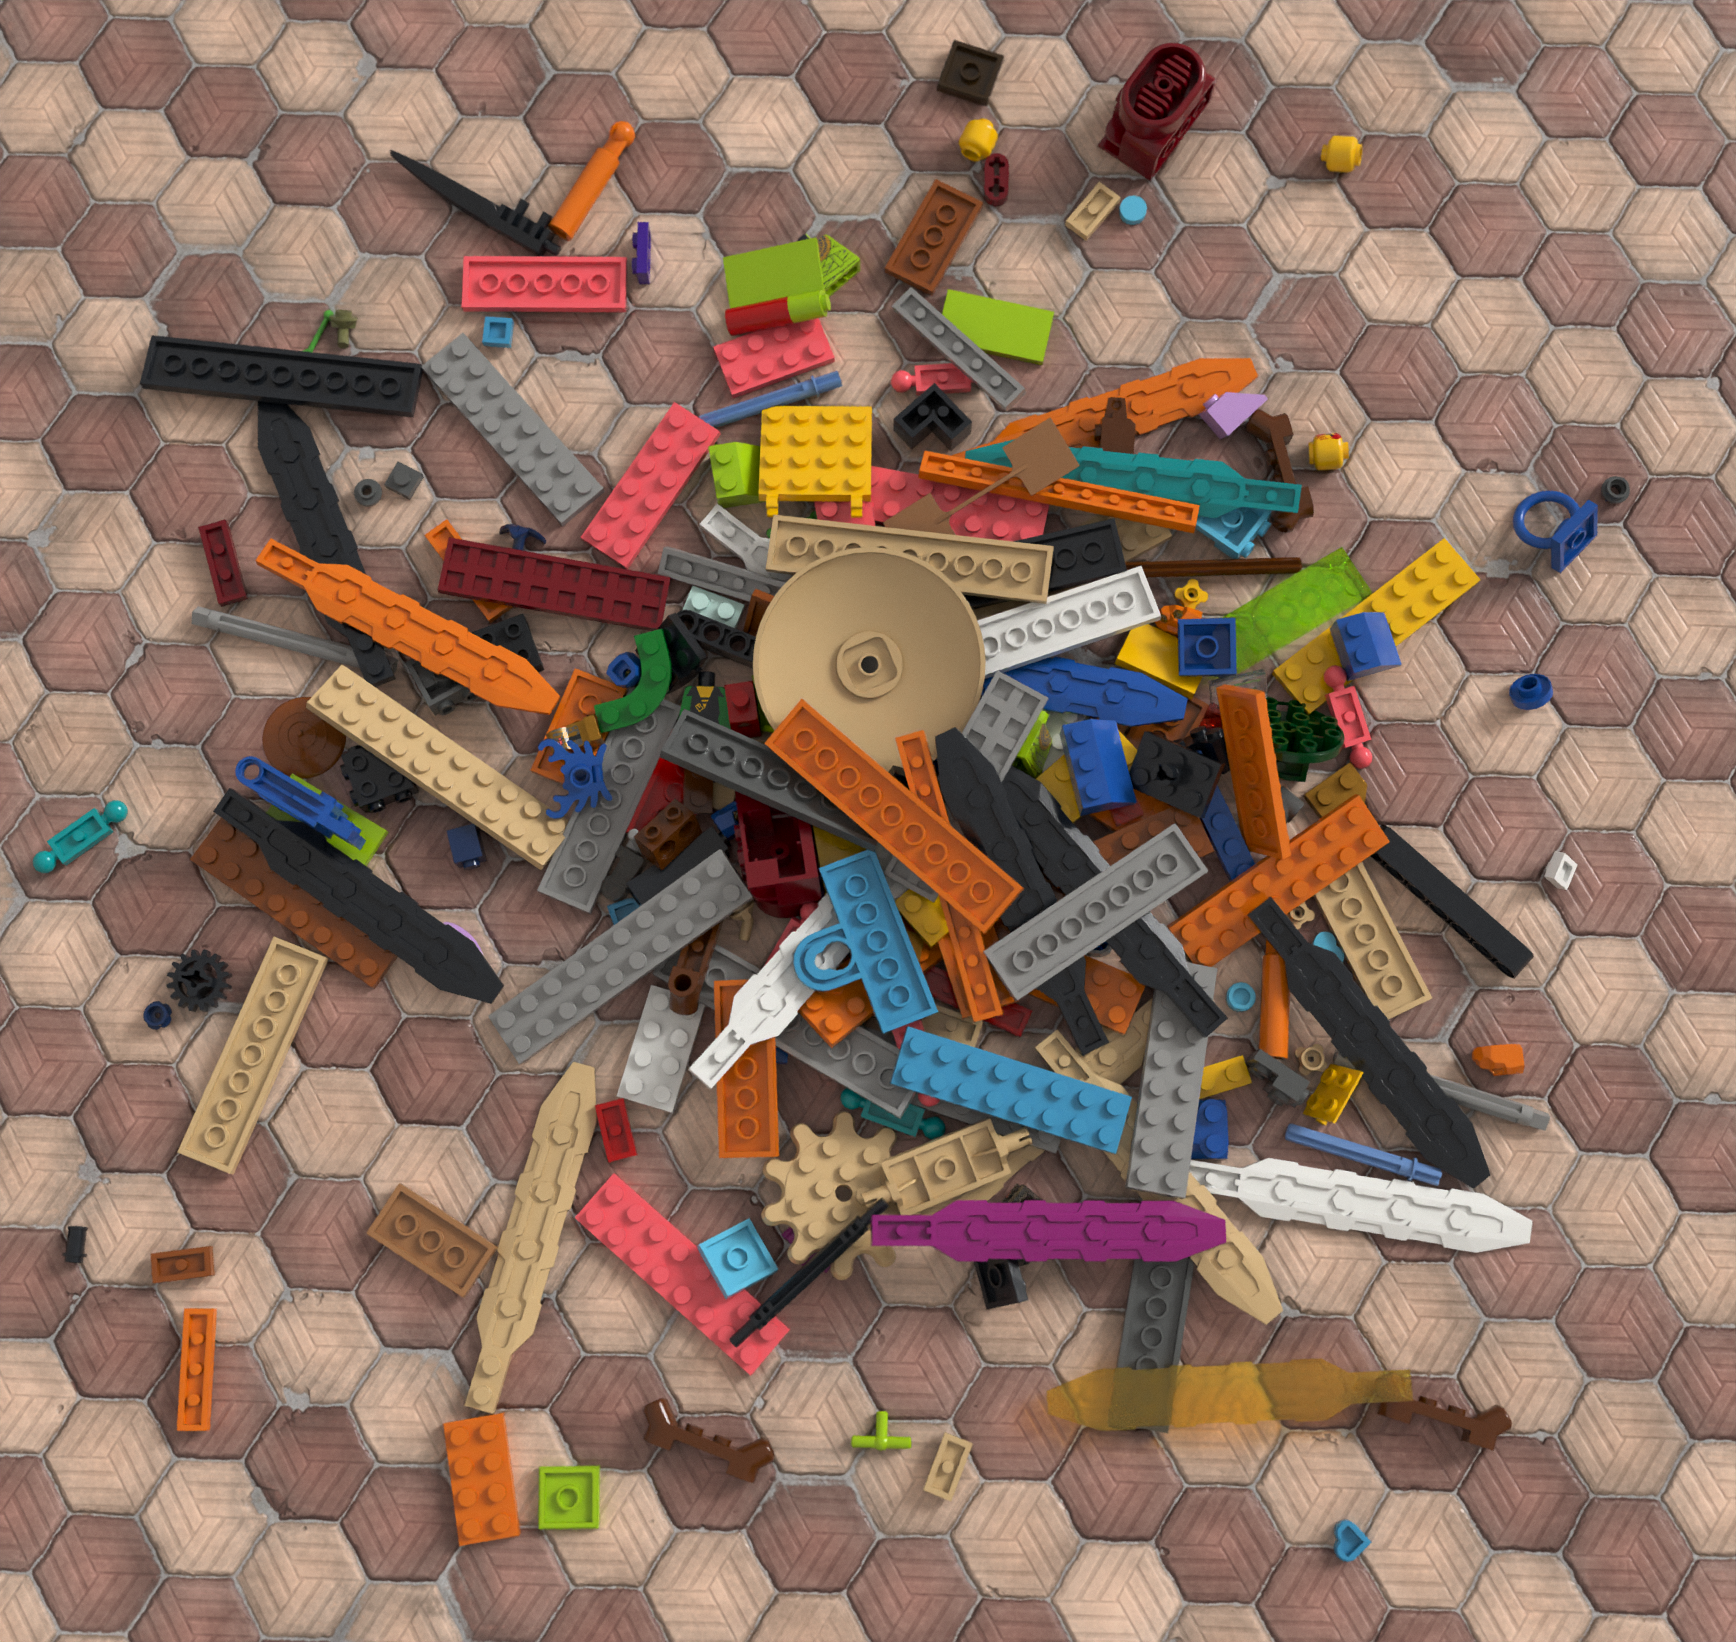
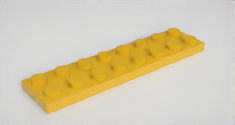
M1443 538L1342 618L1362 612H1384L1395 646L1397 647L1478 584L1481 579L1449 542ZM1330 627L1271 673L1293 700H1297L1301 705L1302 703L1306 704L1304 712L1307 715H1310L1314 710L1327 702L1326 694L1334 692L1333 688L1329 687L1324 681L1326 669L1334 665L1342 667ZM1346 680V682L1344 683V687L1350 684L1353 680Z

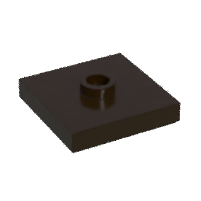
M954 40L938 81L937 91L987 107L1004 62V55Z

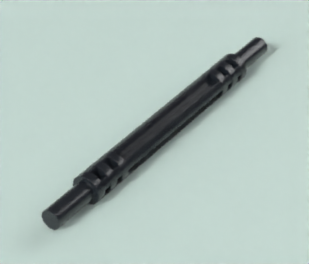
M881 1197L861 1217L856 1216L749 1316L750 1320L729 1338L730 1342L735 1347H738L757 1329L761 1330L870 1229L871 1215H881L890 1207L889 1204Z

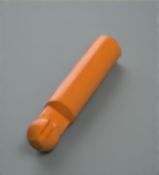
M618 121L610 127L609 139L603 148L596 149L548 224L549 229L561 239L566 241L573 239L620 164L618 157L624 148L629 147L634 142L635 131L630 123Z
M1266 939V952L1262 959L1259 1049L1275 1059H1288L1290 991L1287 985L1284 961Z

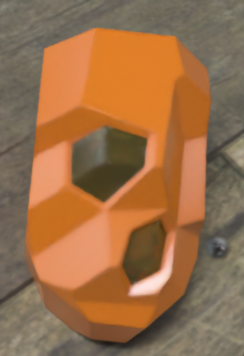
M1176 604L1168 605L1159 609L1161 620L1155 623L1160 630L1178 638V619H1201L1203 612Z
M1520 1044L1476 1047L1472 1051V1060L1476 1065H1479L1481 1069H1487L1493 1076L1522 1074L1524 1071L1523 1050Z

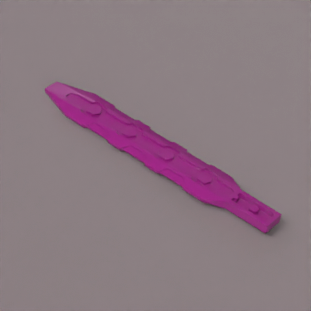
M956 1200L932 1215H871V1246H931L957 1262H987L988 1259H1024L1025 1262H1046L1048 1259H1083L1084 1262H1105L1107 1259H1142L1143 1262H1175L1226 1243L1225 1219L1176 1201L1047 1203L1045 1200H1025L1023 1203H988L986 1200Z

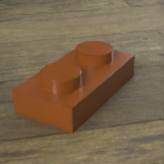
M213 1246L151 1253L152 1283L215 1276Z

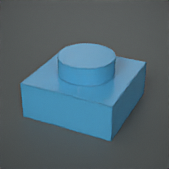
M485 316L483 345L486 347L511 348L514 327L513 319Z

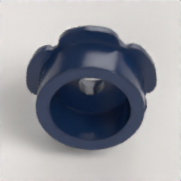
M160 1001L152 1002L144 1010V1021L151 1029L165 1028L172 1020L170 1017L172 1009L166 1003L162 1004ZM157 1013L161 1014L160 1018H156Z

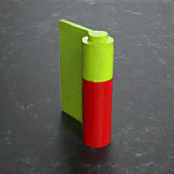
M816 237L723 257L730 309L725 311V321L731 336L823 318L827 316V311L831 310L829 296L825 294L818 240Z

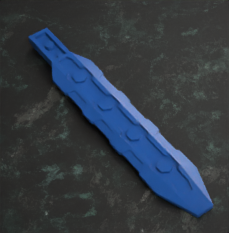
M1056 656L1004 672L1007 676L1048 697L1049 699L1043 710L1062 714L1069 712L1099 718V720H1114L1118 725L1128 727L1181 721L1184 719L1188 700L1186 697L1143 673L1114 667L1109 669L1075 663L1072 659ZM994 676L984 679L982 696Z

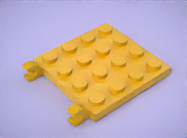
M772 406L762 410L759 501H766L767 517L778 515L779 501H851V518H862V502H871L872 406Z

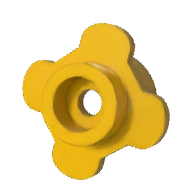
M1196 579L1188 580L1187 585L1175 590V598L1179 599L1183 607L1195 609L1200 603H1205L1208 599V593L1201 590ZM1189 593H1193L1194 597H1189Z

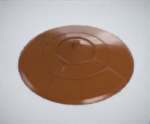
M298 697L281 704L270 715L263 730L262 743L268 761L275 769L289 777L293 773L301 779H307L327 772L337 763L345 748L346 735L306 708L307 702L311 697Z

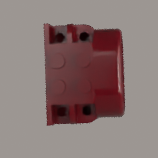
M1180 43L1161 44L1148 52L1118 93L1113 116L1106 126L1105 136L1099 142L1098 147L1151 181L1211 102L1217 79L1206 72L1205 65L1199 54L1192 48Z
M735 791L739 825H734L736 842L738 843L737 853L742 879L747 881L748 891L753 896L758 908L769 916L781 919L799 916L800 909L804 903L816 902L822 899L811 824Z

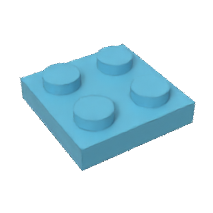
M750 1218L706 1240L697 1247L725 1299L778 1271V1267Z

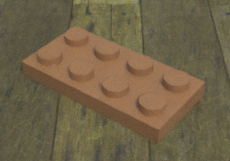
M402 1183L398 1184L366 1233L463 1298L467 1296L498 1246Z

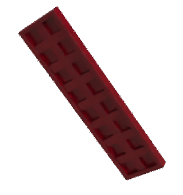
M449 537L437 590L438 593L654 631L663 622L671 577Z

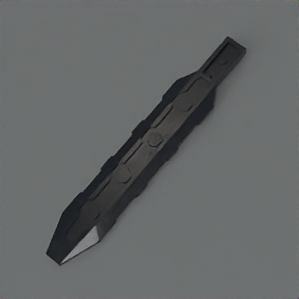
M258 401V450L267 473L272 476L282 501L280 505L287 522L291 524L299 544V553L317 563L349 565L366 574L357 552L358 546L352 531L347 528L338 505V496L333 484L329 483L319 458L320 452L310 428L287 404ZM324 615L327 624L349 640L363 677L368 683L378 687L396 679L382 645L373 641L371 636L346 623H339Z
M954 727L935 736L940 791L953 819L958 821L965 838L1024 888L1000 916L1004 926H1007L1011 933L1055 904L1057 899L1049 882L1045 881L1032 854L1030 841L1024 829L1020 828L1006 799L1007 793L994 765ZM1084 956L1036 988L1057 1003L1081 1055H1085L1109 1043L1084 991L1086 970Z
M1011 766L1002 782L1007 793L1006 799L1020 828L1024 829L1032 846V854L1037 863L1044 869L1043 873L1055 887H1059L1067 896L1109 868L1110 865L1099 854L1100 850L1087 835H1083L1061 810V805L1045 786L1035 778ZM1150 911L1106 940L1108 945L1120 957L1122 965L1139 984L1165 993L1203 1038L1209 1036L1228 1019L1189 974L1183 945L1164 923H1159Z
M232 788L228 789L213 812L259 844L272 871L292 885L301 887L322 902L324 908L338 918L343 917L367 934L369 940L383 950L391 951L412 966L417 974L438 989L490 1004L494 1002L503 989L504 984L472 940L449 924L445 925L419 907L417 901L404 892H398L375 876L373 870L359 860L351 859L327 842L325 836L305 822L277 820Z
M1268 897L1249 912L1247 916L1283 959L1289 991L1306 1012H1310L1331 1037V1043L1343 1058H1347L1356 1070L1363 1072L1362 1077L1368 1083V1089L1381 1104H1385L1406 1130V1136L1422 1156L1473 1189L1491 1176L1472 1122L1452 1098H1448L1427 1072V1066L1414 1051L1411 1052L1389 1025V1019L1377 1005L1374 1006L1352 979L1353 975L1334 952L1308 943L1272 897Z

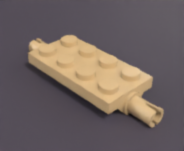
M988 1117L880 1161L887 1181H885L883 1186L866 1193H861L866 1209H870L882 1197L887 1203L891 1201L896 1203L900 1215H912L1011 1174V1170L1006 1157L1012 1151L1033 1144L1031 1137L1029 1138L1028 1136L1030 1134L1026 1127H1022V1129L1005 1136L997 1135L992 1121Z

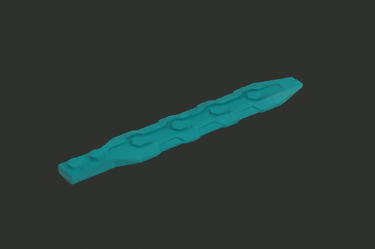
M1013 440L968 450L965 453V459L1012 468V463L1002 447ZM1085 446L1082 448L1069 447L1080 466L1061 477L1200 505L1198 516L1217 518L1240 507L1298 513L1302 487L1299 484L1245 479L1221 461L1203 459L1190 461L1163 458L1157 454L1138 453L1136 455L1103 451L1102 448Z

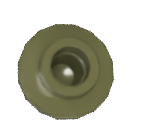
M335 310V314L330 315L331 327L338 328V347L341 349L349 347V328L356 327L358 317L353 316L350 310Z

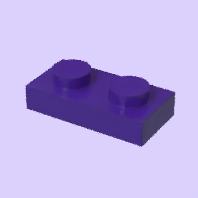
M638 222L637 232H633L632 236L633 249H637V258H632V274H637L639 284H650L651 231L649 222Z

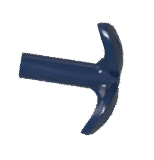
M506 524L499 529L500 535L509 533L514 539L512 549L523 551L525 539L528 537H534L544 545L546 544V539L538 531L529 527Z

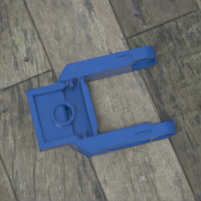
M248 756L238 762L235 769L237 779L248 788L257 792L262 799L298 821L305 822L323 836L331 839L334 834L361 850L366 842L359 835L362 830L347 820L349 816L341 811L344 806L337 802L336 799L323 791L320 795L256 757ZM250 765H257L260 770L259 775L253 780L246 779L244 775L245 769Z

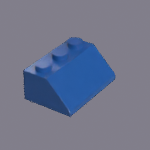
M1088 719L1062 725L1059 735L1079 815L1083 816L1136 804L1116 721Z

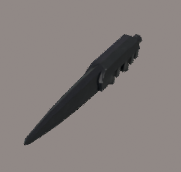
M392 149L390 150L391 156L406 170L470 217L538 256H544L546 252L554 256L559 254L561 246L552 242L556 234L547 229L552 219L551 215L543 211L538 222L535 223L524 216L530 204L520 198L514 210L504 204L498 206L445 175Z

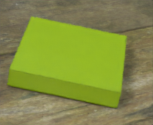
M600 1465L540 1466L538 1529L599 1528Z

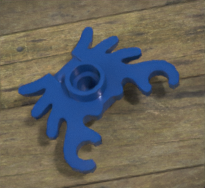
M545 739L539 743L538 749L540 751H543L546 746L554 748V753L548 757L549 762L565 760L560 770L564 774L562 786L568 790V794L553 796V800L559 802L561 807L558 811L546 809V814L554 819L562 818L577 799H579V802L575 807V811L580 812L589 796L590 805L592 808H595L598 801V791H601L607 801L612 800V796L605 785L602 770L606 744L600 745L595 756L587 740L584 741L585 753L572 740L567 741L568 746L574 751L571 753L566 751L554 739Z

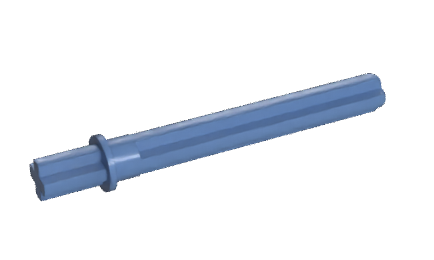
M838 371L816 378L810 376V380L700 415L699 418L717 428L762 413L763 409L772 406H784L815 395L820 397V393L842 387V382Z
M1289 1124L1286 1128L1285 1139L1287 1141L1407 1177L1408 1181L1416 1179L1435 1186L1439 1185L1442 1169L1417 1162V1158L1410 1160L1295 1124Z

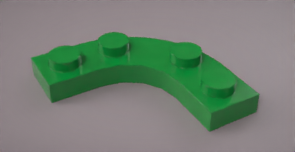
M663 629L634 636L642 670L639 684L631 694L623 698L594 705L601 733L637 724L651 716L659 708L669 690L672 676L671 660Z

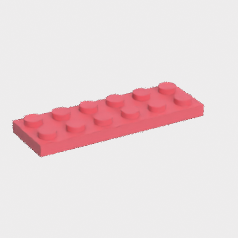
M464 256L461 307L463 312H626L627 257Z
M674 402L580 538L628 570L708 454V446H713L721 435L720 431Z

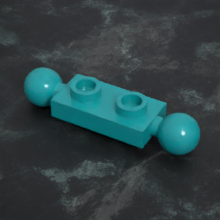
M113 800L106 804L102 815L96 808L87 812L47 841L52 850L40 851L34 856L33 867L40 873H49L55 869L58 859L67 866L112 834L113 830L109 823L123 821L128 814L127 806L122 801Z
M845 1088L840 1095L841 1103L845 1108L851 1110L858 1107L863 1108L860 1117L916 1137L917 1131L920 1129L923 1130L924 1135L928 1139L934 1140L945 1133L946 1126L943 1120L939 1117L922 1118L925 1109L909 1104L902 1118L899 1119L848 1088Z

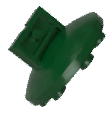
M1265 697L1279 778L1305 782L1310 763L1328 761L1340 754L1345 737L1342 729L1337 724L1338 720L1336 718L1326 716L1316 710L1307 715L1304 712L1306 704L1302 703L1301 705L1297 700L1282 702L1272 697ZM1277 705L1288 706L1287 711L1276 710Z

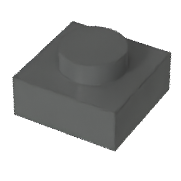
M398 461L384 485L387 489L411 500L424 476L422 473Z

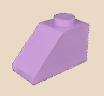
M1226 392L1220 396L1214 394L1204 402L1203 406L1205 409L1199 416L1218 438L1222 439L1229 436L1268 398L1260 394Z

